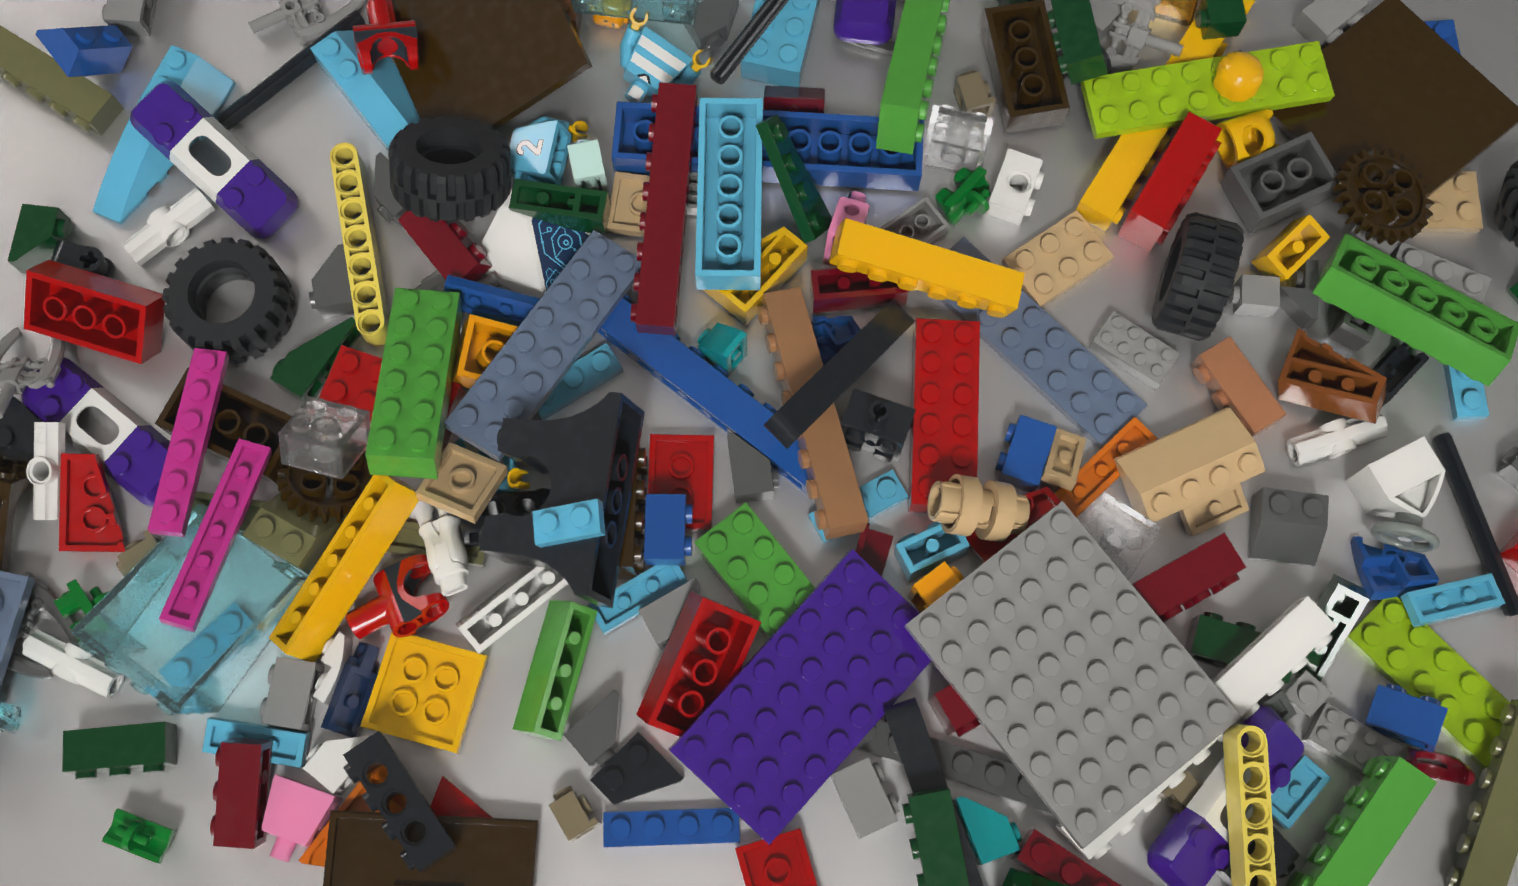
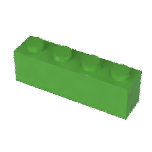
M549 601L513 730L539 738L561 741L597 610L572 601Z

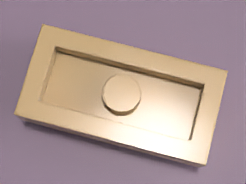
M1057 428L1041 481L1072 491L1077 481L1086 438Z
M1239 483L1180 510L1179 514L1186 533L1190 536H1195L1249 511V507Z

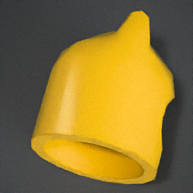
M1262 109L1216 124V126L1222 128L1221 133L1216 139L1221 142L1217 153L1222 164L1227 169L1280 146L1275 142V132L1270 122L1273 110Z

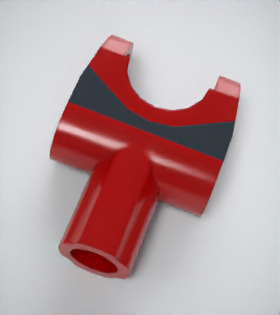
M369 0L366 5L369 24L353 25L357 59L364 75L373 74L374 65L377 61L386 57L401 59L410 70H419L418 35L415 21L397 22L392 0Z
M414 555L395 562L374 576L373 582L378 596L348 612L346 615L348 625L358 639L364 638L387 624L390 625L395 637H408L426 628L447 612L450 604L447 597L442 595V593L416 596L420 584L432 573L429 569L426 555Z

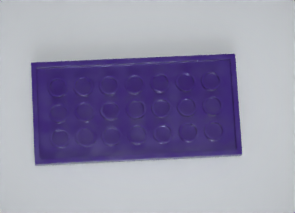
M853 549L849 550L668 750L770 845L885 714L883 708L893 705L931 662L904 627L920 613Z

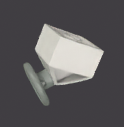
M1424 436L1367 465L1345 481L1366 515L1395 518L1394 522H1379L1371 527V535L1377 541L1395 546L1401 550L1413 552H1430L1439 547V538L1432 532L1422 528L1423 518L1427 516L1439 494L1446 470Z

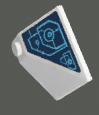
M511 190L506 201L498 209L480 244L487 253L485 258L492 266L484 275L488 276L493 273L500 282L499 284L509 291L541 298L591 233L574 231L510 211Z

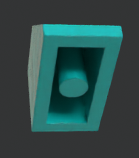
M718 322L712 329L707 328L704 330L697 341L699 344L698 350L705 356L704 360L713 367L715 364L719 365L729 376L748 355L747 334L742 330Z
M964 796L953 800L977 865H983L1020 850L1018 842H1021L1022 838L1015 822H1009L1007 816Z

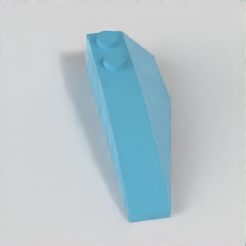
M353 30L334 31L310 48L319 66L388 152L390 142L400 130H403L410 123L416 124L421 120L397 66L389 57L377 61L374 65L373 74L364 75L357 59Z
M171 45L138 103L158 83L167 80L173 81L216 119L236 83L198 55ZM130 118L113 153L93 208L95 214L120 225L148 197L147 192L157 182L161 183L168 176L167 171L174 165L133 127ZM200 136V137L195 138V139L191 142L190 147H191L197 140H200V141H201L205 136Z

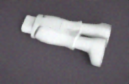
M419 500L409 517L417 520L419 524V535L425 544L427 562L434 576V582L440 585L442 595L444 596L461 592L468 588L466 577L469 575V571L467 568V551L460 533V519L456 515L437 508L440 518L434 521L433 513L435 506Z

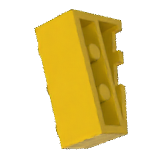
M782 227L761 239L760 290L703 291L743 324L747 325L757 315V307L761 306L763 294L779 291L805 263L808 245L804 244L802 240L787 228Z

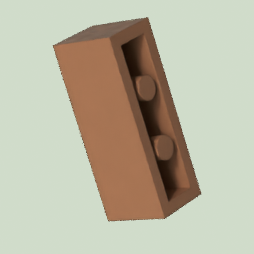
M1231 337L1201 353L1191 364L1196 379L1201 384H1205L1211 392V398L1215 406L1220 410L1227 407L1231 408L1253 438L1278 423L1286 415Z

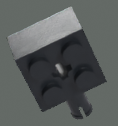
M854 388L841 422L847 448L856 452H860L862 449L874 453L873 456L876 459L884 462H891L892 460L898 462L916 409Z

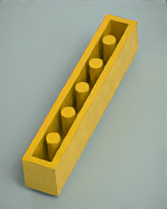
M845 218L836 229L829 259L830 264L837 265V268L843 272L854 273L857 271L868 275V278L873 281H890L898 284V287L903 290L923 291L928 293L927 295L930 298L956 301L957 305L962 308H979L987 311L988 315L997 318L1006 317L1018 309L1025 275L1023 272Z
M372 476L269 636V639L285 654L309 662L317 661L325 644L335 633L419 502L416 497V490L404 481L394 476Z

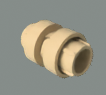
M954 474L948 482L936 481L933 484L928 497L927 513L931 521L941 522L945 533L967 537L975 530L979 539L1003 542L1010 534L1020 535L1024 532L1029 520L1030 504L1025 495L1016 493L1015 487L1011 483L988 480L982 486L981 481L977 477Z

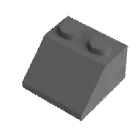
M1266 487L1261 488L1252 496L1248 559L1314 567L1328 527L1329 496Z

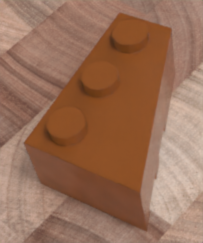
M1298 328L1278 379L1279 400L1376 424L1386 397L1387 378L1351 357L1347 359L1334 352L1333 347L1326 343L1320 344L1308 337L1307 332Z

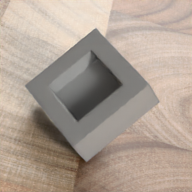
M1305 669L1284 691L1286 697L1309 717L1333 693Z

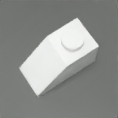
M370 736L325 741L322 745L318 744L307 755L306 760L308 762L303 769L332 794L342 796L353 783L343 766L348 764L343 754Z

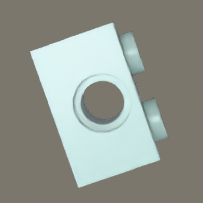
M583 139L572 145H567L575 186L577 188L606 191L610 199L598 139L592 141Z

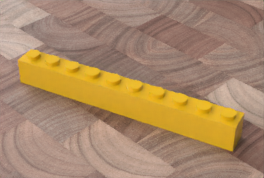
M1243 0L1246 15L1256 0ZM1194 18L1179 44L1184 45L1180 57L1171 55L1166 65L1222 56L1228 46L1224 42L1226 38L1203 40L1201 29L1196 27ZM1178 126L1121 135L1076 208L1082 217L1105 232L1112 222L1118 225L1127 210L1122 206L1125 200L1129 199L1132 201L1141 187V184L1137 182L1141 175L1146 177L1149 175L1156 163V160L1152 159L1156 151L1163 152L1171 138L1166 134L1170 128L1176 130Z

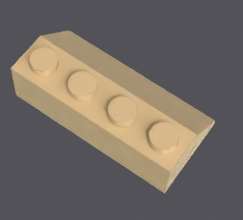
M1229 407L1114 458L1135 517L1150 524L1266 471L1256 441Z

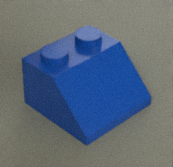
M117 25L37 30L35 34L68 77L121 73L133 47Z

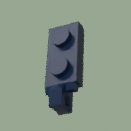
M359 642L353 656H349L347 663L344 665L321 728L351 738L356 737L378 675L376 674L377 665H374L380 648L368 643Z

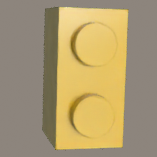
M1308 214L1289 223L1250 262L1263 276L1280 277V281H1284L1294 274L1330 236Z

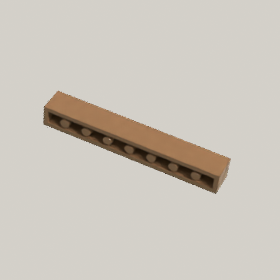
M801 287L764 293L761 306L757 307L759 322L761 325L765 324L768 333L765 335L767 350L769 353L773 352L775 358L773 363L774 376L776 381H781L784 391L781 392L783 405L823 367ZM833 403L797 439L800 450L797 452L798 462L801 469H806L809 479L806 480L807 494L810 500H815L817 508L814 511L815 522L818 530L823 529L825 540L864 532L869 521L835 403Z

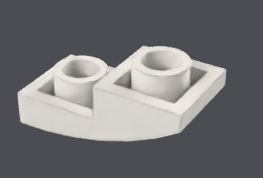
M338 632L336 637H331L322 650L324 655L320 661L329 665L331 669L329 672H324L315 684L316 692L313 697L327 705L330 704L345 663H347L349 656H352V639L341 632Z

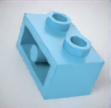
M934 522L927 527V530L917 535L911 533L901 538L898 544L895 545L894 555L908 583L927 575L944 561L950 564L966 556L970 545L965 536L945 533L941 522Z

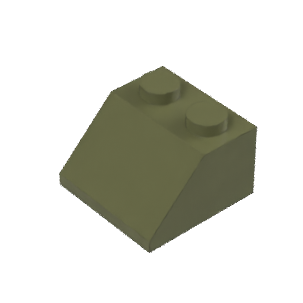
M279 493L260 507L243 533V536L309 575L344 521V518L342 517L341 523H337L335 517H330L327 524H324L322 517L318 516L313 522H310L309 513L298 517L297 508L288 510L287 501L282 502L281 494Z

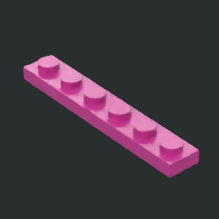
M194 348L148 525V531L151 534L185 538L229 362L227 351Z
M238 439L159 617L161 623L195 633L272 455L270 447Z

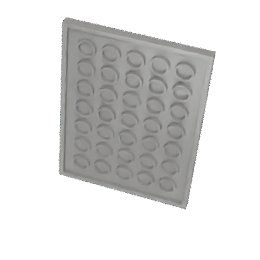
M1063 501L904 626L1081 849L1088 846L1241 718V715Z

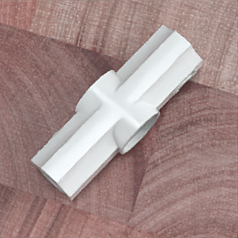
M195 188L171 207L163 206L153 211L148 217V224L121 245L135 262L142 266L165 247H176L183 243L189 236V229L215 209L204 195Z
M1380 413L1376 424L1354 418L1346 421L1345 418L1337 419L1318 427L1315 431L1287 440L1286 452L1290 461L1296 467L1325 457L1333 459L1350 453L1359 446L1388 436V424L1384 415Z
M34 422V458L27 464L26 474L29 481L34 484L33 519L59 520L61 453H65V422Z
M36 629L27 636L22 645L23 655L52 669L51 673L76 685L81 684L101 696L112 698L115 693L119 692L124 683L125 672L95 658L96 655L71 642L66 643L43 630Z

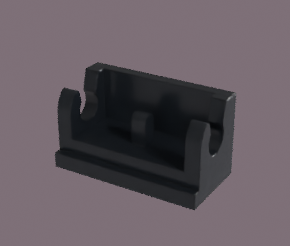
M1403 342L1397 348L1393 346L1372 368V370L1387 378L1386 397L1382 407L1427 362L1429 357L1424 352L1414 356L1407 350L1410 346Z

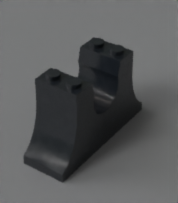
M609 392L591 408L561 419L527 420L503 418L502 428L497 434L498 451L525 468L541 474L550 473V493L545 503L538 510L599 499L603 502L605 536L540 548L535 545L533 513L525 516L502 513L485 516L484 525L480 529L478 536L479 550L507 564L537 566L556 570L568 582L574 595L597 606L613 608L645 412L623 393Z

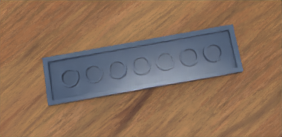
M593 230L444 422L445 428L500 462L504 454L498 451L497 434L502 428L503 418L531 420L634 284L635 272L640 273L641 261H637L636 255Z
M964 236L950 249L951 251L992 263ZM1021 290L1018 309L1003 318L992 317L986 313L987 311L979 308H962L957 305L956 301L949 299L940 300L962 321H980V338L1099 449L1106 445L1128 422L1137 417L1146 408L1147 404L1023 290Z

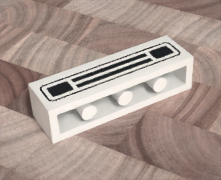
M528 566L455 624L477 653L480 654L565 587L568 582L556 570Z

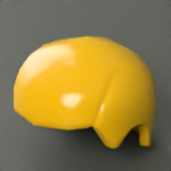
M1235 51L1222 57L1217 66L1213 84L1222 97L1231 101L1245 102L1254 97L1263 81L1264 69L1259 59L1247 52Z

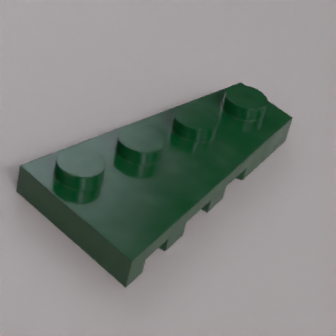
M777 114L758 123L756 128L805 244L816 240L829 229L832 216L794 147L785 124Z

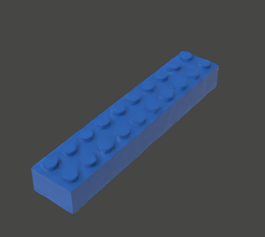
M617 101L611 157L614 173L617 171L650 176V171L645 169L647 152H652L653 142L648 140L649 124L655 123L656 113L651 111V103ZM697 106L691 172H698L699 106ZM763 110V121L778 114L780 120L785 124L788 135L815 185L919 191L922 177L923 138L921 143L915 142L913 155L876 149L879 117ZM762 144V182L779 183L765 147Z

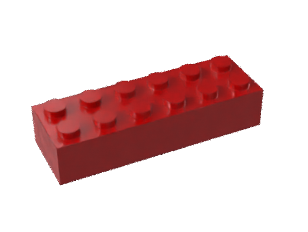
M916 318L913 329L911 408L916 409L910 426L908 513L928 514V497L936 481L948 482L954 474L977 477L980 321Z

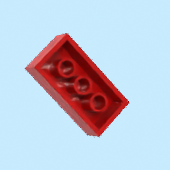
M1190 111L1188 112L1117 235L1148 252L1152 250L1155 243L1163 244L1196 185L1206 171L1207 166L1220 147L1221 142L1216 139L1221 133L1222 128Z
M46 260L26 270L24 329L143 364L161 352L164 323L163 307L165 301L162 299V293L56 261Z
M341 345L317 400V404L326 414L370 428L382 358ZM452 382L447 418L466 395L462 386L455 382ZM446 428L442 452L447 446L450 436L452 434V432Z
M690 591L636 715L648 725L680 737L741 670L761 622Z

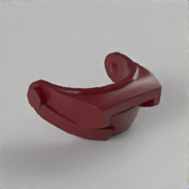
M1407 747L1406 761L1430 778L1468 786L1474 783L1475 773L1457 757L1436 751L1431 753L1422 749ZM1416 758H1428L1442 762V765L1429 761L1417 760Z

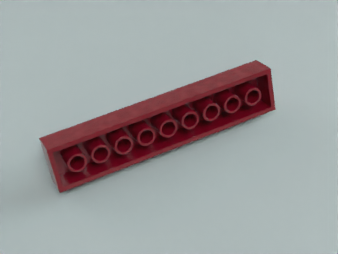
M1224 532L1134 582L1132 585L1164 623L1183 612L1181 605H1183L1185 610H1188L1211 596L1212 594L1209 590L1214 595L1240 580L1237 573L1245 569L1246 566ZM951 685L938 691L928 700L947 736L956 732L957 736L961 737L981 725Z

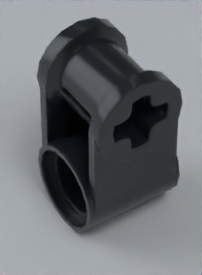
M58 240L51 257L52 261L112 279L116 271L114 263L110 259L105 258L99 249L78 245L69 241Z

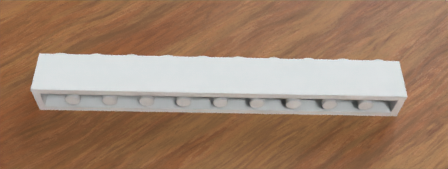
M1309 596L1299 598L1212 679V682L1241 717L1247 719L1259 709L1260 705L1257 702L1265 694L1272 696L1284 685L1281 679L1290 671L1293 674L1298 672L1307 664L1309 660L1306 656L1314 648L1319 651L1333 639L1330 633L1337 625ZM1224 732L1084 849L1077 845L1060 822L1056 825V828L1084 858L1090 860L1094 856L1096 859H1099L1111 848L1112 845L1109 841L1118 833L1123 836L1129 832L1137 823L1134 818L1143 809L1145 812L1152 810L1161 801L1162 798L1159 794L1166 787L1169 786L1171 789L1176 787L1186 777L1183 771L1192 763L1197 766L1203 762L1211 753L1208 748L1216 740L1220 743L1223 742Z

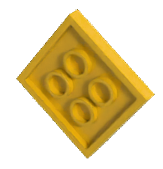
M391 632L360 727L459 754L489 657L414 635L398 638Z

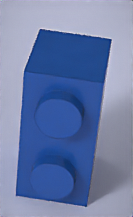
M1021 414L1015 424L1010 422L1004 441L1009 442L1006 453L1000 452L995 466V470L1000 471L997 481L1011 483L1014 487L1028 492L1036 491L1041 481L1057 426Z
M646 494L644 560L646 565L686 566V556H692V536H686V525L693 524V504H687L686 494Z
M1386 684V687L1378 685L1365 725L1385 737L1433 753L1448 708L1441 706L1442 703L1439 700L1429 696L1417 698L1408 695L1404 688L1397 685Z

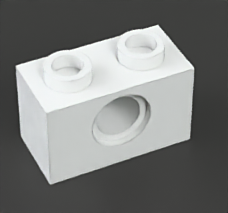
M1008 148L989 200L990 209L985 214L1019 226L1024 215L1030 217L1036 199L1030 198L1033 189H1040L1045 175L1044 172L1040 171L1043 160ZM1011 185H1019L1023 188V191H1015L1011 188Z

